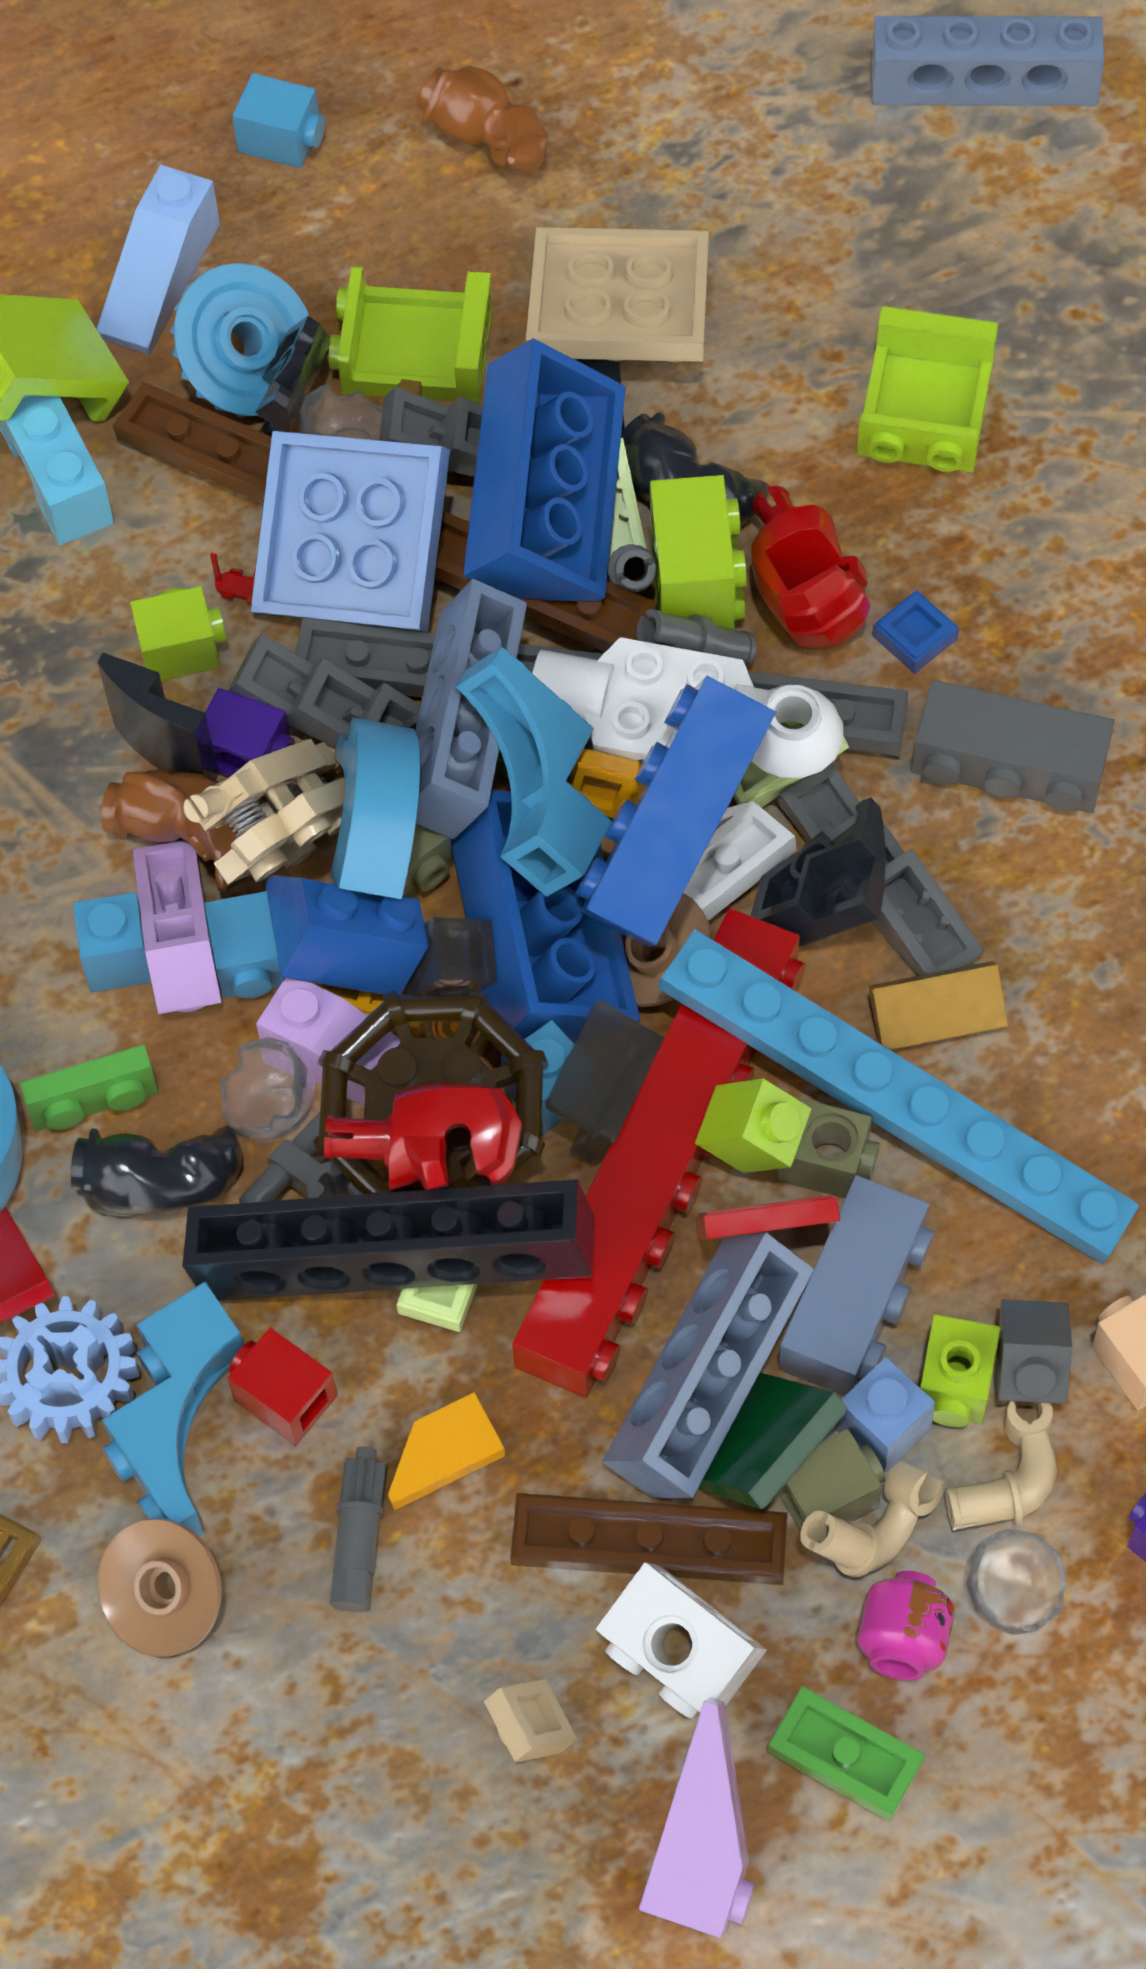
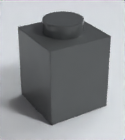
M1001 1299L999 1326L1001 1327L996 1355L999 1400L1067 1404L1072 1356L1069 1303Z

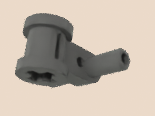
M319 1111L292 1142L284 1140L266 1159L269 1165L268 1168L239 1198V1203L273 1201L287 1184L306 1198L362 1195V1193L331 1161L320 1164L313 1158L317 1153L313 1140L319 1135Z

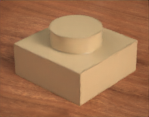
M546 1679L500 1687L483 1701L497 1727L502 1742L507 1746L515 1763L560 1754L577 1740Z

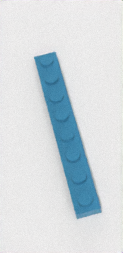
M695 929L661 977L658 989L854 1111L872 1116V1122L1102 1265L1112 1253L1140 1204Z

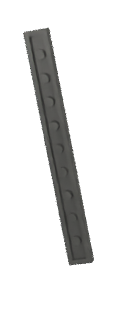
M303 618L295 654L313 665L324 658L373 689H377L383 683H386L405 696L423 697L435 633ZM519 644L516 659L522 662L532 673L536 658L541 649L596 660L603 654ZM748 671L753 686L756 688L770 690L781 685H803L819 691L834 704L843 722V735L849 746L847 750L900 756L908 699L907 690Z

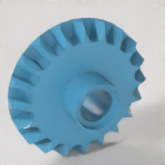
M249 264L221 265L205 272L186 287L182 299L173 308L176 311V317L169 331L174 334L175 341L172 356L179 359L183 369L181 378L191 382L197 390L196 397L207 399L214 404L215 411H228L236 414L237 417H260L255 411L270 386V383L262 379V376L275 357L277 349L287 331L306 316H309L296 292L274 273ZM231 332L241 339L244 345L243 355L234 349L231 343Z

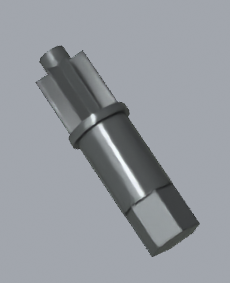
M368 1446L357 1447L355 1459L346 1457L343 1468L340 1503L337 1504L336 1508L339 1520L330 1604L335 1610L354 1613L370 1610L379 1520L383 1518L384 1514L382 1499L386 1462H376V1449Z

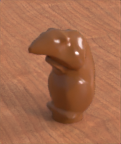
M474 66L462 67L457 71L448 68L444 70L438 67L430 75L417 103V107L425 112L422 122H435L443 132L469 145L476 146L483 143L489 146L491 160L506 170L524 172L526 176H531L545 157L548 143L546 130L538 115L525 104L513 105L509 101L505 86L495 75L485 69Z
M162 769L145 772H126L123 775L122 783L111 782L105 791L101 811L102 828L106 832L116 833L120 839H126L130 834L154 843H171L183 838L193 846L196 853L205 862L212 860L215 863L232 849L230 845L239 838L236 837L238 831L232 832L235 826L230 828L229 824L217 829L215 827L205 831L199 822H193L186 817L184 812L185 800L187 798L190 799L191 795L202 793L207 787L219 783L203 774L174 772ZM215 866L217 888L219 891L226 892L236 881L227 884Z

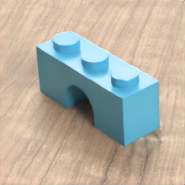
M24 395L10 420L0 421V431L14 458L21 457L31 480L37 503L59 546L114 524L105 483L60 397Z

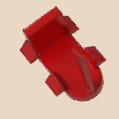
M211 552L210 557L216 591L223 598L233 599L234 597L247 600V603L252 604L255 572L253 577L242 575L243 570L237 568H230L229 572L220 573L217 554Z

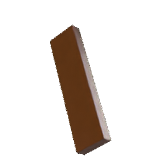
M516 1493L510 1556L511 1565L636 1574L642 1565L648 1562L660 1565L677 1578L783 1585L788 1512Z

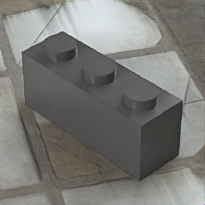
M931 680L915 740L912 773L923 775L930 781L942 785L959 783L985 789L990 794L1000 798L1022 797L1044 802L1059 811L1074 812L1081 810L1094 813L1115 719Z

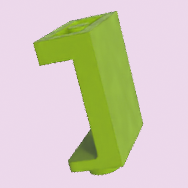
M351 266L348 287H339L337 293L336 318L337 322H343L341 335L332 334L329 347L330 370H339L341 393L384 397L395 386L397 387L401 379L420 381L422 383L423 397L430 400L453 402L460 396L473 402L481 403L493 314L491 273L467 272L465 292L368 286L365 283L364 267Z
M0 294V421H9L24 395L78 397L92 421L104 422L129 384V381L79 300Z
M882 306L878 322L876 350L864 411L861 413L859 420L856 455L872 457L877 461L885 463L899 461L931 466L934 469L945 472L959 470L974 473L995 357L999 323Z

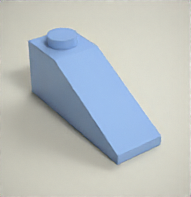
M164 165L159 166L136 208L97 326V331L104 341L144 354H151L174 311L173 308L179 302L220 225L212 180Z

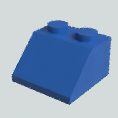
M270 875L265 883L281 977L378 994H386L394 990L398 996L402 994L429 947L419 899L403 896L402 899L351 891L338 888V884L296 877Z

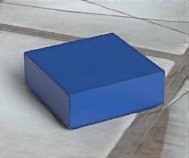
M916 590L873 624L872 636L915 674L958 639L959 627Z

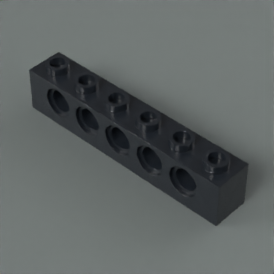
M578 1179L188 1207L182 1267L196 1287L206 1282L218 1301L593 1277L595 1216Z

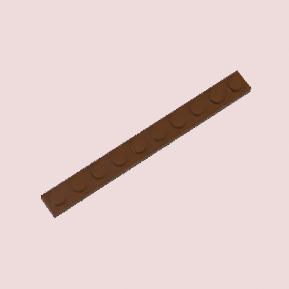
M143 381L113 424L116 438L264 503L272 437ZM443 511L434 578L462 590L471 581L463 576L469 521ZM608 581L606 582L605 598L598 602L520 599L527 602L525 618L603 652H606L620 637L637 640V625L641 616L647 617L645 611L648 609L659 610L657 602Z

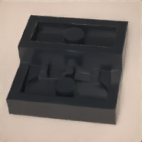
M102 653L97 662L113 724L125 741L157 769L203 774L217 780L219 773L205 712L165 699L159 672Z

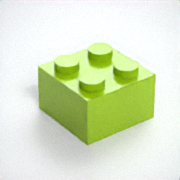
M724 475L650 481L651 554L656 563L654 586L659 611L683 618H689L691 615L705 616L712 619L716 626L734 630V620H745L743 587H746V565L744 550H738L737 535H740L738 499H726Z

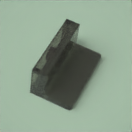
M597 1001L590 1008L545 1102V1106L549 1111L579 1128L570 1151L590 1163L615 1143L664 1039L661 1035L603 1001Z

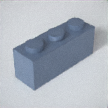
M855 1175L840 1209L841 1221L835 1222L814 1272L808 1281L781 1342L778 1370L845 1396L883 1360L887 1345L878 1342V1339L886 1321L898 1324L911 1292V1287L903 1285L904 1279L911 1264L922 1268L934 1240L935 1231L926 1227L930 1203Z

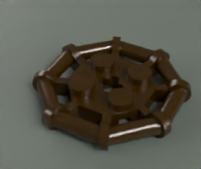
M395 990L384 994V1002L331 1051L323 1050L318 1060V1064L322 1067L319 1135L313 1140L315 1150L319 1156H324V1137L352 1139V1137L328 1136V1132L325 1131L327 1115L346 1118L348 1080L365 1087L364 1119L387 1120L388 1114L393 1112L396 1091L410 1086L434 1081H454L501 1089L517 1083L515 1109L522 1122V1131L515 1168L509 1178L532 1156L540 1157L545 1147L544 1141L541 1140L543 1070L548 1067V1060L544 1051L535 1050L488 1003L489 996L474 990L470 995L398 996ZM460 1021L453 1038H414L408 1023ZM395 1027L401 1042L397 1047L384 1052L378 1064L372 1070L356 1064L360 1058ZM478 1030L510 1061L508 1064L491 1070L470 1049ZM454 1128L449 1131L446 1137L447 1170L451 1175L454 1186H445L437 1189L491 1185L490 1179L487 1176L477 1175V1172L469 1180L467 1179L463 1167L471 1160L470 1155L473 1152L470 1144L471 1133L465 1128ZM338 1157L329 1159L362 1194L426 1190L423 1186H403L390 1190L389 1174L383 1178L366 1159Z

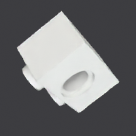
M648 1562L642 1565L595 1629L611 1642L605 1652L613 1660L636 1676L643 1669H646L664 1684L659 1695L673 1708L690 1719H693L697 1712H701L703 1702L711 1697L724 1701L726 1706L767 1651L766 1648L663 1567ZM681 1625L691 1636L692 1650L684 1662L674 1665L664 1654L663 1641L666 1634L672 1628Z

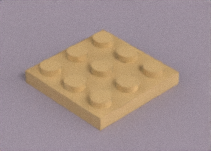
M536 227L526 342L534 338L572 359L704 362L709 231Z

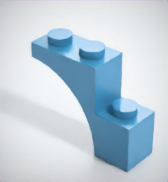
M501 646L466 669L456 688L471 702L488 725L502 753L511 788L512 813L509 834L500 857L547 897L585 875L612 821L597 809L585 795L578 792L566 781L594 728L576 713L567 702L559 698L532 674L522 662L515 659Z
M206 1282L137 1324L144 1348L136 1352V1355L156 1386L103 1419L110 1443L102 1447L107 1460L120 1480L124 1482L133 1476L144 1492L145 1496L137 1500V1503L146 1519L163 1518L179 1522L190 1528L199 1537L204 1533L197 1512L187 1496L185 1487L184 1457L187 1438L201 1404L217 1382L229 1372V1366L234 1356L243 1346L240 1332Z

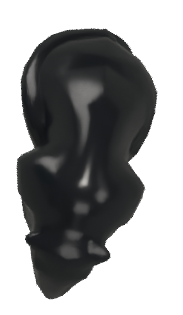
M661 412L656 413L653 417L647 414L637 416L621 433L634 492L650 502V481L724 475L726 499H738L740 527H742L755 515L752 503L756 495L762 491L765 498L767 499L769 491L767 487L770 486L764 481L746 478L739 471L714 462L700 465L693 441L683 432L665 425V416Z
M228 1125L218 1128L210 1136L200 1135L179 1142L165 1152L159 1151L152 1141L141 1135L124 1133L101 1138L99 1131L91 1128L89 1138H78L76 1140L71 1161V1187L74 1190H81L85 1202L92 1209L112 1216L164 1213L186 1207L206 1206L218 1201L228 1184L232 1185L235 1183L242 1163V1150L235 1130Z

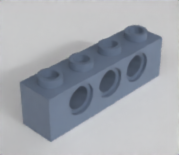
M874 17L871 59L872 105L1098 106L1104 67L1102 17Z
M472 579L439 615L415 731L420 751V784L416 824L451 839H455L488 807L499 752L498 744L488 725L471 702L456 688V685L466 669L501 646L515 659L517 658L527 602L475 579Z
M767 1232L724 1237L602 1462L650 1498H693L814 1269Z

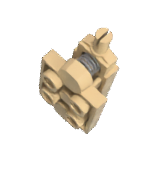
M311 739L299 742L250 760L231 777L209 786L202 793L193 794L190 796V799L187 798L185 800L184 812L186 817L193 822H199L205 831L215 827L217 829L229 824L230 828L235 826L232 832L238 831L236 837L239 838L230 845L232 849L214 863L227 884L252 875L256 882H260L283 866L288 870L304 861L317 850L313 841L325 833L331 836L339 832L343 811L345 779L343 777L327 783L321 777L323 774L333 772L334 768L337 769L339 767L338 761L334 758V748L327 746L325 742L315 745Z

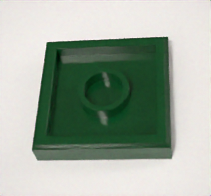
M760 1372L698 1489L759 1509L765 1508L843 1417L848 1409L847 1406L833 1391Z

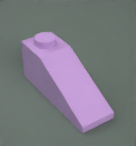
M187 840L133 849L144 948L158 1014L174 1011L192 1012L207 1005L222 1003L196 851Z
M285 978L256 1023L263 1057L322 1085V1067L318 1064L322 1051H331L368 1015L345 999L310 982ZM391 1032L387 1033L356 1064L372 1070L378 1064L384 1052L397 1047L401 1043L399 1038ZM348 1080L347 1098L364 1106L365 1087Z
M711 1697L703 1702L639 1910L722 1938L729 1928L730 1921L743 1925L751 1903L755 1883L744 1879L749 1857L725 1702Z

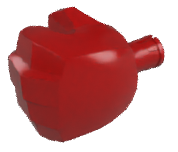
M778 485L767 487L776 505L771 507L762 491L756 495L752 503L754 513L764 525L751 547L754 582L775 619L798 646L803 649L838 647L864 628L870 610V603L863 590L868 585L866 571L857 556H842L833 518L825 509L816 505L795 507L788 491L784 487Z
M454 1081L427 1082L396 1091L393 1112L388 1114L387 1120L335 1117V1115H327L325 1131L328 1132V1136L352 1137V1139L324 1137V1157L327 1159L338 1157L384 1160L385 1167H389L390 1190L409 1185L418 1180L421 1181L426 1190L448 1186L446 1162L447 1134L454 1128L462 1127L471 1133L470 1144L477 1175L487 1176L490 1179L491 1185L505 1184L515 1168L522 1122L512 1102L499 1088Z

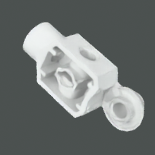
M620 637L598 660L541 649L532 672L594 728L584 748L639 761L641 765L651 746H654L656 741L666 745L674 728L665 724L664 721L680 690L685 687L686 683L696 687L706 675L776 711L752 759V762L762 771L781 778H804L824 770L836 759L843 744V722L834 704L819 691L803 685H781L770 690L756 688L753 686L742 659ZM797 721L805 727L788 729L783 727L781 723Z

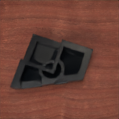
M306 316L287 331L277 349L275 357L262 376V379L270 383V386L255 413L266 419L260 432L271 437L272 431L290 432L329 353L331 343L326 331L319 322L310 316Z
M871 797L862 800L855 806L858 814L855 824L833 840L821 831L805 843L801 851L795 856L781 861L764 874L760 879L751 916L800 935L799 947L879 919L884 894L886 867L885 836L881 807Z

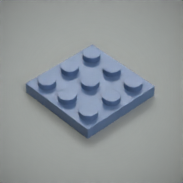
M272 431L251 612L428 632L450 449L433 445Z

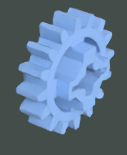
M69 1296L62 1297L59 1311L50 1313L43 1302L36 1305L35 1313L37 1319L30 1323L16 1315L12 1319L18 1333L16 1338L0 1337V1353L6 1358L0 1360V1382H2L0 1383V1405H11L7 1412L16 1427L30 1419L29 1427L36 1439L41 1440L50 1427L56 1429L61 1443H68L72 1428L80 1426L89 1439L95 1437L96 1429L93 1421L99 1417L106 1418L114 1413L116 1410L113 1403L116 1400L121 1402L133 1401L134 1394L131 1385L125 1380L139 1377V1367L135 1358L128 1357L136 1351L130 1333L119 1334L122 1326L119 1317L115 1313L105 1316L100 1321V1311L97 1303L93 1300H89L81 1312L74 1311ZM108 1353V1370L101 1384L97 1380V1371L105 1364L103 1357ZM30 1355L34 1359L33 1368L25 1375L27 1383L23 1385V1368ZM50 1359L53 1360L59 1367L63 1365L68 1370L77 1368L81 1380H79L72 1372L68 1374L66 1371L62 1369H58L54 1372Z

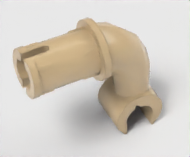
M1010 1401L1007 1407L1005 1431L1009 1440L1021 1447L1022 1457L1019 1468L1015 1472L1011 1470L1004 1471L1003 1479L945 1489L946 1509L953 1531L1010 1519L1014 1525H1021L1023 1517L1038 1509L1053 1491L1058 1470L1056 1455L1049 1437L1053 1419V1408L1050 1403L1036 1402L1035 1409L1038 1419L1032 1421L1030 1425L1026 1420L1018 1416L1015 1402Z
M900 1460L891 1468L884 1483V1492L890 1503L882 1517L873 1526L860 1522L851 1524L819 1510L811 1513L804 1521L800 1531V1540L806 1548L834 1561L837 1568L847 1576L860 1577L869 1571H876L896 1559L905 1547L919 1516L930 1514L937 1507L943 1494V1481Z

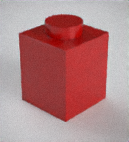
M271 1327L257 1343L254 1340H250L244 1344L236 1353L229 1366L230 1375L227 1379L234 1401L294 1446H297L338 1397L333 1372Z

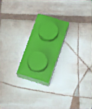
M144 1044L19 1083L35 1132L47 1128L52 1130L67 1129L81 1122L85 1116L108 1109L116 1111L128 1110L140 1105L147 1097L159 1094Z
M803 1686L771 1739L767 1752L889 1822L895 1816L921 1769L926 1756Z

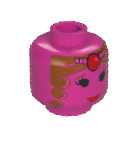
M900 1571L896 1573L894 1579H884L876 1582L868 1591L857 1641L862 1653L870 1659V1665L876 1672L899 1680H918L925 1675V1672L938 1668L945 1660L955 1609L951 1599L941 1590L935 1588L936 1582L932 1577L916 1571Z

